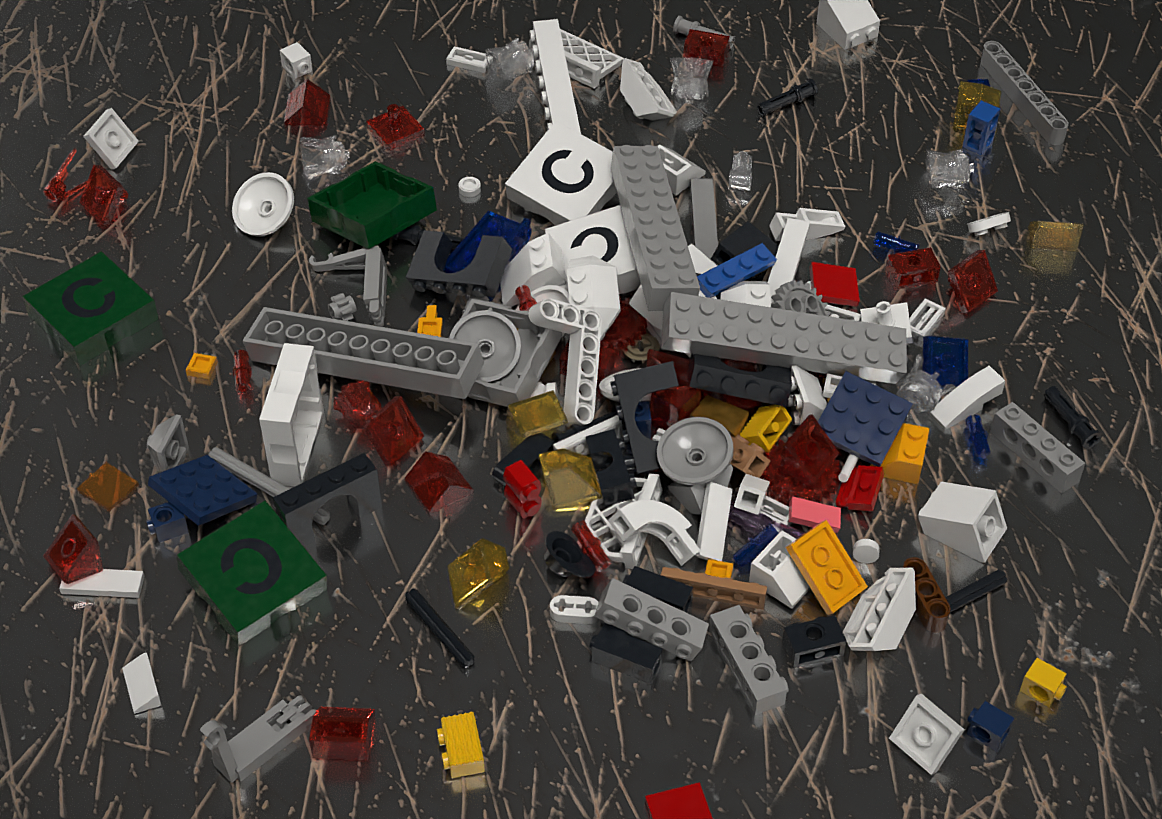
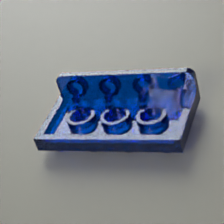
M487 211L449 255L444 273H456L466 268L474 259L483 235L503 237L512 248L509 261L514 254L518 253L524 241L529 240L531 237L530 219L524 218L521 223Z

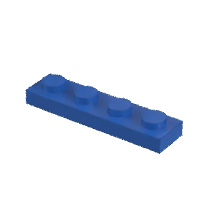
M761 243L697 276L700 291L705 297L712 298L768 269L776 263L777 259Z

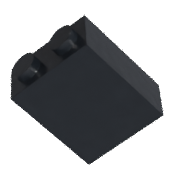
M747 221L719 243L710 259L720 265L761 243L776 257L779 246ZM766 270L746 279L745 281H754Z

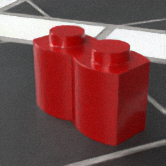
M522 460L506 467L503 474V479L506 483L504 496L523 519L534 516L539 512L542 504L541 497L539 496L541 482Z

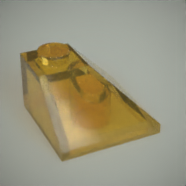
M960 81L953 129L966 130L968 116L980 101L999 108L1001 91L984 84Z
M564 448L539 454L553 511L602 499L601 490L590 457Z
M482 538L448 565L456 609L460 610L510 569L504 547Z

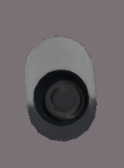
M560 531L548 533L545 539L547 549L544 553V561L550 570L563 577H569L572 574L580 577L594 575L596 571L594 562L571 536Z

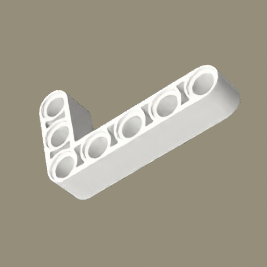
M546 298L529 309V319L537 326L570 334L563 421L568 428L573 424L586 425L592 422L595 412L602 320L600 315L594 310Z

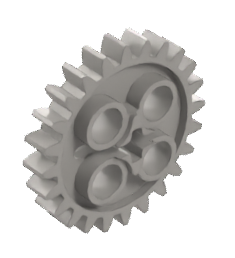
M793 280L780 285V288L775 290L776 294L771 296L774 301L771 303L772 308L823 316L831 314L830 311L825 309L827 302H821L823 295L817 296L816 288L810 290V284H803L802 280L798 282Z

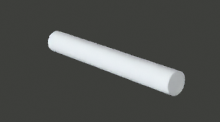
M849 454L838 476L841 482L848 481L859 457Z

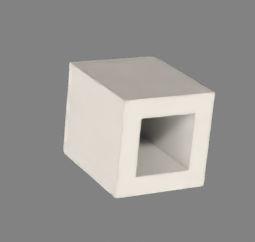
M745 474L740 484L734 507L759 515L770 481Z

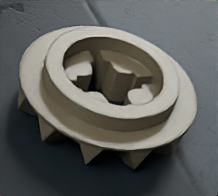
M633 333L622 342V352H624L625 358H631L633 363L637 360L643 364L645 360L653 361L654 356L659 354V341L648 333ZM639 344H641V347L644 349V351H639Z

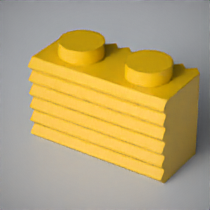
M770 405L760 407L756 414H754V417H751L752 420H749L747 426H744L740 436L749 442V446L755 443L765 450L764 453H769L792 422V418L784 406Z
M474 712L442 717V728L437 729L439 746L445 745L446 752L441 753L444 770L450 769L451 778L485 772L484 758Z

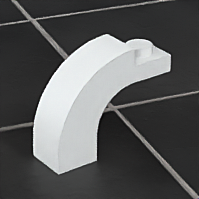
M637 500L619 509L608 520L622 541L640 532L657 536L665 543L681 566L701 551L686 531L692 526L690 522L680 512L662 502Z

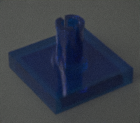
M924 336L922 385L956 388L967 380L968 339Z

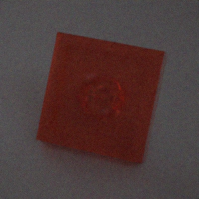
M397 104L389 105L386 113L366 121L368 130L387 151L425 136V130L404 106L399 107Z
M94 164L79 203L102 226H110L118 204L126 203L125 199H128V193L102 165Z
M985 250L975 251L947 271L949 276L948 282H951L949 285L953 287L961 313H969L998 292Z
M395 396L362 425L385 466H392L424 437L401 396Z

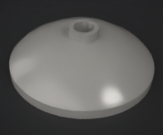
M481 310L464 316L456 323L449 336L450 339L479 343L480 350L483 346L490 348L488 353L481 352L484 365L476 380L489 383L502 379L514 369L520 357L521 341L516 327L504 315L494 311Z
M691 417L676 422L664 432L657 446V459L662 471L670 479L685 485H700L718 478L725 472L732 461L734 447L731 435L722 424L705 417Z

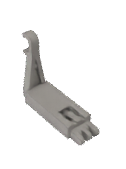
M379 245L371 249L363 248L334 257L330 253L328 260L316 262L315 257L311 255L309 262L312 270L316 272L365 269L363 300L366 304L367 312H369L370 320L373 319L374 325L384 326L387 265Z
M299 695L288 704L281 700L229 741H227L224 728L216 720H211L204 724L200 731L206 737H209L205 739L204 744L212 750L214 766L231 783L237 778L241 782L307 730L306 727L317 719L319 712L316 709H312V706Z

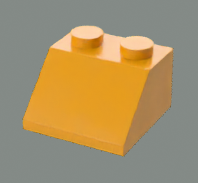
M907 423L902 425L880 466L884 469V478L913 484L919 483L929 428Z

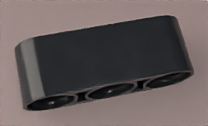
M539 430L533 432L495 466L492 478L506 486L503 479L504 470L519 460H522L535 475L554 458L553 444L557 442Z

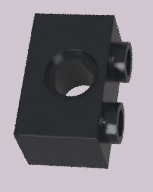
M835 615L821 616L803 623H792L784 627L782 639L783 646L793 668L844 656L847 642Z

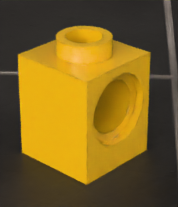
M1036 658L1024 676L1020 692L1050 707L1054 699L1060 700L1066 691L1067 686L1063 683L1067 673Z

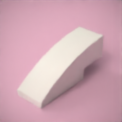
M799 208L796 214L776 212L769 225L775 241H781L788 218L810 221L806 240L831 235L845 229L839 212Z
M987 366L951 391L929 412V415L946 430L981 411L984 403L1002 394L1005 380L990 366Z

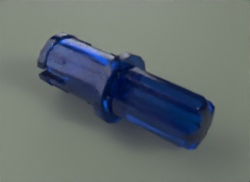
M877 232L873 240L875 245L893 250V253L900 252L913 258L916 257L920 244L900 239L901 236L897 238L881 232Z
M975 414L976 422L974 423L972 415H970L965 420L969 430L968 439L973 444L976 456L985 459L991 453L987 441L988 433L983 428L981 417Z
M769 523L753 538L749 537L750 541L733 554V559L739 566H744L758 553L762 552L779 532Z

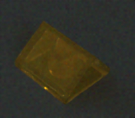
M1046 221L1030 222L1031 249L1077 252L1083 224Z
M554 390L510 404L507 407V427L521 438L568 423Z

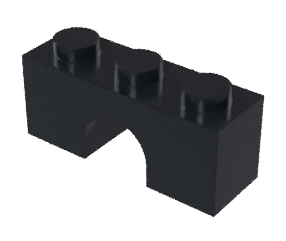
M615 429L586 436L594 470L607 468L596 472L605 506L635 499L633 488L637 487L634 473H628L631 465L628 455L623 456L622 452H626L622 437L617 438Z

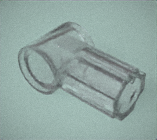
M739 151L733 157L732 170H730L728 189L750 191L752 156L747 152Z

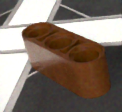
M916 557L906 559L903 568H913L915 571V612L926 630L932 633H940L947 626L950 605L926 563Z

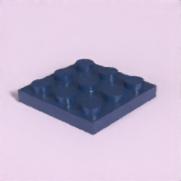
M845 371L813 429L812 435L880 467L913 403Z
M208 455L152 475L148 480V486L198 526L256 502L258 495Z

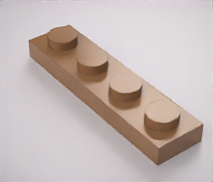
M662 568V576L694 587L693 597L764 610L767 586L754 582L737 581L727 577L710 576L705 573L683 571L678 568Z

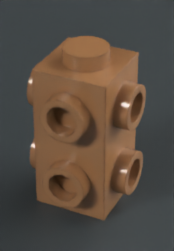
M738 434L735 438L731 436L734 452L730 464L733 469L744 475L749 474L760 478L770 463V460L763 455L765 450L755 443L749 446V442Z

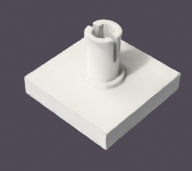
M112 108L107 109L83 136L111 170L117 168L139 142Z
M882 301L876 307L860 309L862 322L906 328L907 344L913 343L907 302L890 305L889 302Z
M923 694L916 695L889 739L932 775L937 773L965 729Z

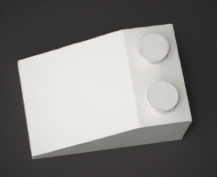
M549 233L529 241L506 266L500 281L503 305L511 307L517 305L529 293L542 286H559L566 283L562 249Z

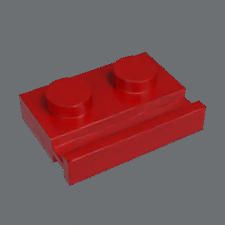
M858 465V468H854L848 481L841 484L836 499V506L839 508L848 507V510L873 511L885 474L883 467Z

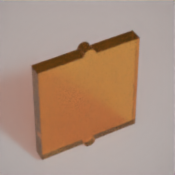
M105 462L97 471L89 474V478L77 488V491L110 512L118 503L126 500L127 495L139 483Z

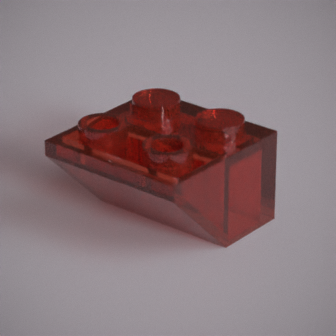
M319 707L313 715L309 737L312 758L369 760L375 709Z

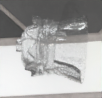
M518 38L513 39L504 47L489 48L485 51L489 68L493 71L502 69L503 75L507 80L533 73L531 68L535 66L532 47L529 48L526 42L519 41Z
M670 58L674 74L670 94L675 92V96L679 99H685L687 104H693V99H703L704 93L706 96H709L707 79L714 62L713 60Z
M337 135L323 139L300 138L302 165L307 182L324 174L342 175V172L339 170L346 167V158H350L348 149L345 150V146L341 141H334L337 139Z
M926 149V171L930 174V183L933 188L965 189V185L962 184L969 182L970 175L974 172V164H969L967 154H961L963 149L949 151L948 153Z
M921 354L914 358L910 372L897 383L896 386L899 389L896 395L913 403L911 409L915 410V414L924 411L929 414L932 410L934 411L940 398L953 391L956 386L947 384L941 389L940 384L936 380L939 376L937 372L931 376L921 371L920 368L923 364Z

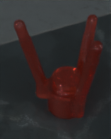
M75 148L72 149L55 176L43 189L45 197L52 202H57L59 199L65 201L70 195L89 184L88 181H85L66 192V185L61 181L67 171L66 167L77 152Z

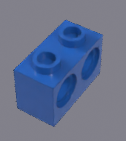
M980 101L968 116L963 148L979 155L986 151L994 140L1000 108L984 101Z

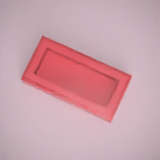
M792 496L789 501V522L815 527L820 522L827 520L834 533H838L841 524V508Z

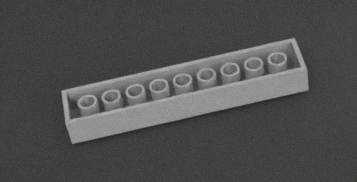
M614 146L611 171L648 311H663V305L671 292L699 296L700 285L658 146Z
M675 292L669 294L663 305L661 349L785 368L797 365L805 371L843 376L845 371L865 380L897 384L907 373L906 328Z
M266 307L262 309L243 339V344L251 361L277 365L284 343L314 346L318 373L466 399L484 365L479 343Z

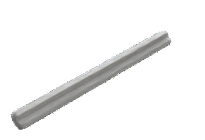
M214 447L208 454L226 470L273 497L289 490L286 486L218 447ZM320 507L315 513L313 520L321 525H325L330 520V512Z

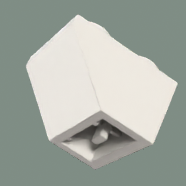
M660 144L658 145L669 185L674 195H678L689 187L690 179H699L705 175L706 171L674 150Z
M794 365L791 366L793 385L787 407H791L792 423L797 425L801 435L810 433V427L818 422L827 406L825 397H822L823 391L818 378Z
M781 530L751 563L749 582L767 586L766 593L792 609L810 590V587L785 548L795 541L796 538Z

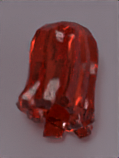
M358 381L357 383H349L341 387V392L338 393L337 397H334L333 409L341 412L355 429L369 430L376 426L381 420L383 409L381 403L370 390V382Z

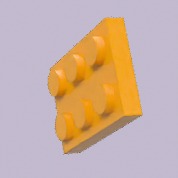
M827 520L820 522L785 547L827 615L833 614L868 587Z

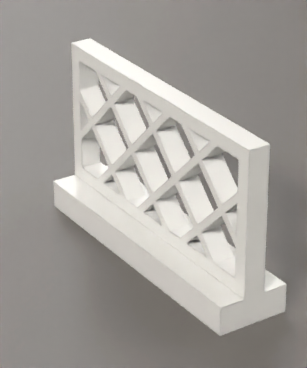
M560 29L563 45H567L563 47L570 78L595 89L599 86L601 78L622 65L624 58ZM529 40L528 58L537 61L538 59L533 57L532 46L535 44ZM590 60H600V62H591Z
M649 473L647 479L635 477L637 486L642 487L640 492L634 494L635 499L613 504L603 511L598 509V506L604 503L598 484L577 541L580 548L590 558L623 562L627 569H633L634 566H637L648 533H636L622 541L605 517L637 500L659 501L662 493L659 474ZM602 520L605 526L593 531L591 525ZM610 531L614 537L602 543L598 537ZM593 539L598 544V546L592 549L583 548L584 544ZM616 543L621 545L620 553L607 550V548Z

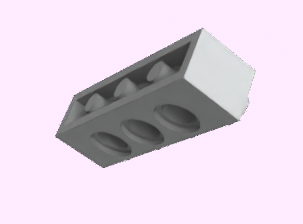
M1011 402L995 413L990 432L1061 494L1080 482L1085 462L1015 403Z
M614 578L610 580L603 590L594 615L607 624L614 625L630 635L646 640L690 662L702 649L709 623Z
M740 605L711 614L709 632L751 709L757 715L785 705L786 694L789 689L785 678L780 677L777 673L773 657L767 655L761 636L755 634L750 616L747 613L744 614Z

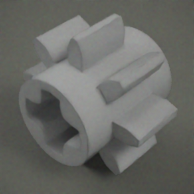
M340 293L331 297L332 303L328 304V310L333 319L349 321L354 318L352 313L356 312L357 308L350 295L345 297L344 293Z

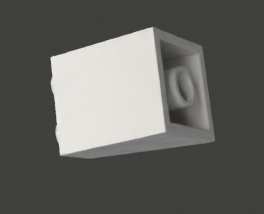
M819 0L816 24L844 50L878 37L880 20L868 0Z
M940 482L918 514V520L925 535L982 563L986 562L1007 530L997 492L991 489Z

